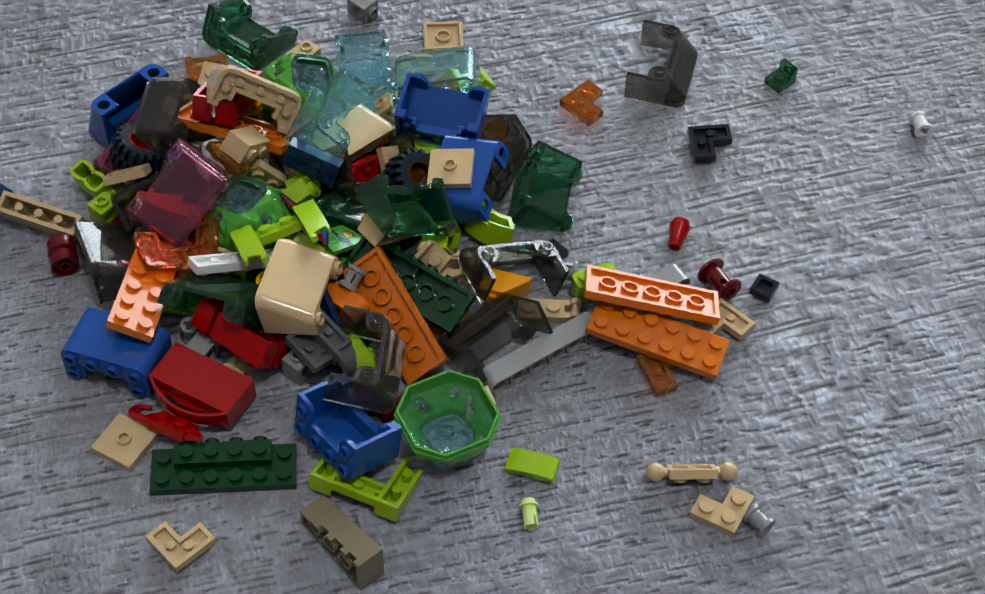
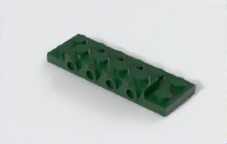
M364 236L361 237L343 264V270L348 267L349 263L353 264L375 248ZM393 243L391 246L388 244L379 246L384 251L422 317L452 335L477 296L458 285V281L452 276L446 274L444 277L439 274V270L430 264L425 266L413 254L407 256L402 253L403 250Z
M256 436L253 440L232 437L229 441L208 438L205 442L185 441L183 443H175V449L152 450L149 488L151 496L297 489L296 443L272 444V439H267L265 436Z

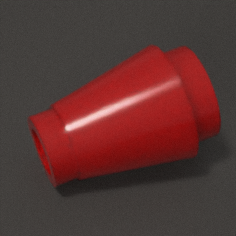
M675 217L669 224L668 247L675 251L681 249L691 229L690 222L683 217Z

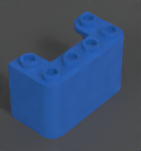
M92 307L87 308L61 350V357L67 375L79 379L85 378L88 370L102 372L113 378L126 379L128 387L134 396L152 399L154 392L152 391L149 374L172 347L170 334L164 328L157 326L151 343L105 327L110 312Z
M342 373L297 393L294 428L297 434L302 436L313 449H316L323 456L324 460L338 471L342 478L350 481L398 457L402 427L396 421L379 426L356 404L357 395L355 393L351 394L347 384L351 383V379Z

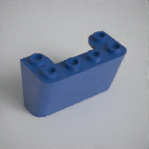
M147 65L95 98L91 104L89 133L110 150L117 131L115 127L144 108L149 109L173 96L169 73L159 65Z
M445 135L440 149L474 148L475 158L471 188L428 189L426 187L424 201L440 221L455 220L457 224L488 221L493 202L484 192V187L493 159L500 169H505L510 151L503 142ZM483 201L485 202V211L482 208Z

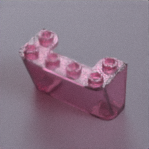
M180 138L166 154L169 161L168 165L146 194L143 196V193L138 192L126 207L129 215L175 249L183 247L187 243L189 234L193 229L196 230L200 226L202 217L206 212H210L216 203L215 200L220 194H224L229 187L228 176L223 168Z

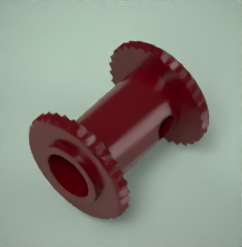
M715 258L701 267L697 278L700 282L709 281L714 289L718 291V298H722L727 302L739 292L742 284L739 279L730 280L722 270L723 260Z

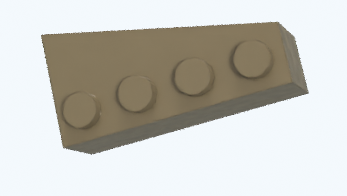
M321 495L299 510L301 524L360 591L384 574L385 560L383 558V549L350 520L333 500H329L325 495Z

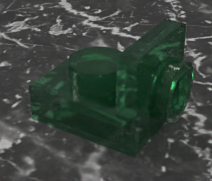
M783 58L780 61L779 68L767 75L764 83L779 94L795 83L798 68Z

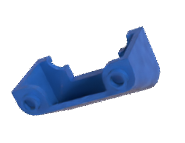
M407 72L394 112L396 132L406 139L441 146L445 135L481 139L490 99V89L477 85L470 88L469 93L430 86L428 79L421 73Z

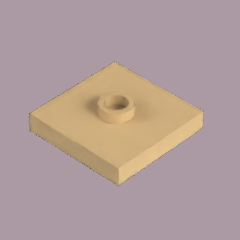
M462 21L423 22L424 55L464 54Z
M474 148L431 149L427 178L428 189L471 188L475 158Z
M119 413L93 443L91 450L131 472L159 438V434L147 428V426Z

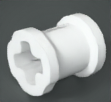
M915 111L908 118L909 123L914 127V134L918 138L928 136L933 130L932 125L926 120L927 115L924 111Z

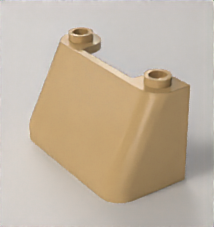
M233 65L214 68L206 81L208 103L217 106L219 101L223 99L232 101L236 92L271 107L273 110L272 118L276 119L278 123L277 131L286 135L302 105L301 96L296 91Z
M353 104L341 115L310 133L302 134V141L343 159L339 171L342 174L345 172L346 166L374 149L376 150L382 145L386 147L392 146L396 135V128L364 105Z
M278 239L255 295V308L264 332L318 335L320 327L325 322L324 312H321L320 302L329 278L336 280L343 272V263L339 258L289 239Z

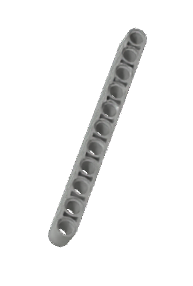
M671 264L649 276L684 285H689L691 282L690 278L676 264ZM595 307L487 365L480 371L479 379L485 386H489L493 395H497L598 339L585 333Z

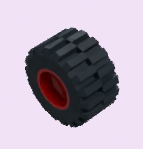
M131 123V125L124 124L123 127L120 126L116 131L109 151L110 161L120 170L149 163L152 171L145 178H150L157 175V172H160L168 151V143L165 141V137L160 135L159 131H155L150 126Z

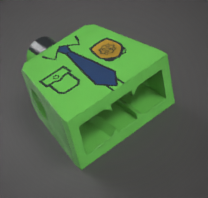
M339 225L331 228L332 232L329 233L328 248L325 249L328 250V254L338 257L344 264L362 235L344 225Z

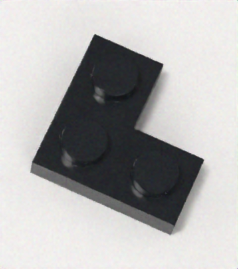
M729 124L690 126L687 130L695 163L715 161L716 153L714 146L732 144L733 138Z

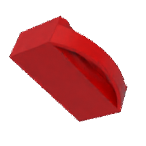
M175 342L149 374L152 391L159 402L175 416L187 419L195 424L222 425L231 429L256 397L254 379ZM169 400H171V401H173V402L179 404L180 406H182V407L185 408V409H182V408H180V407L174 405V404L171 403Z

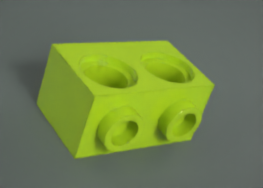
M123 182L110 185L86 204L91 222L105 231L104 225L117 217L120 211H125L136 202L134 190L128 185H124Z

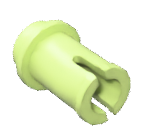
M532 497L522 499L519 505V509L523 514V528L525 530L528 529V531L539 528L537 517L539 505L535 498Z

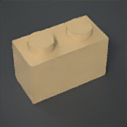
M247 126L230 130L220 149L237 163L242 164L262 159L267 154V147L271 141L254 127Z

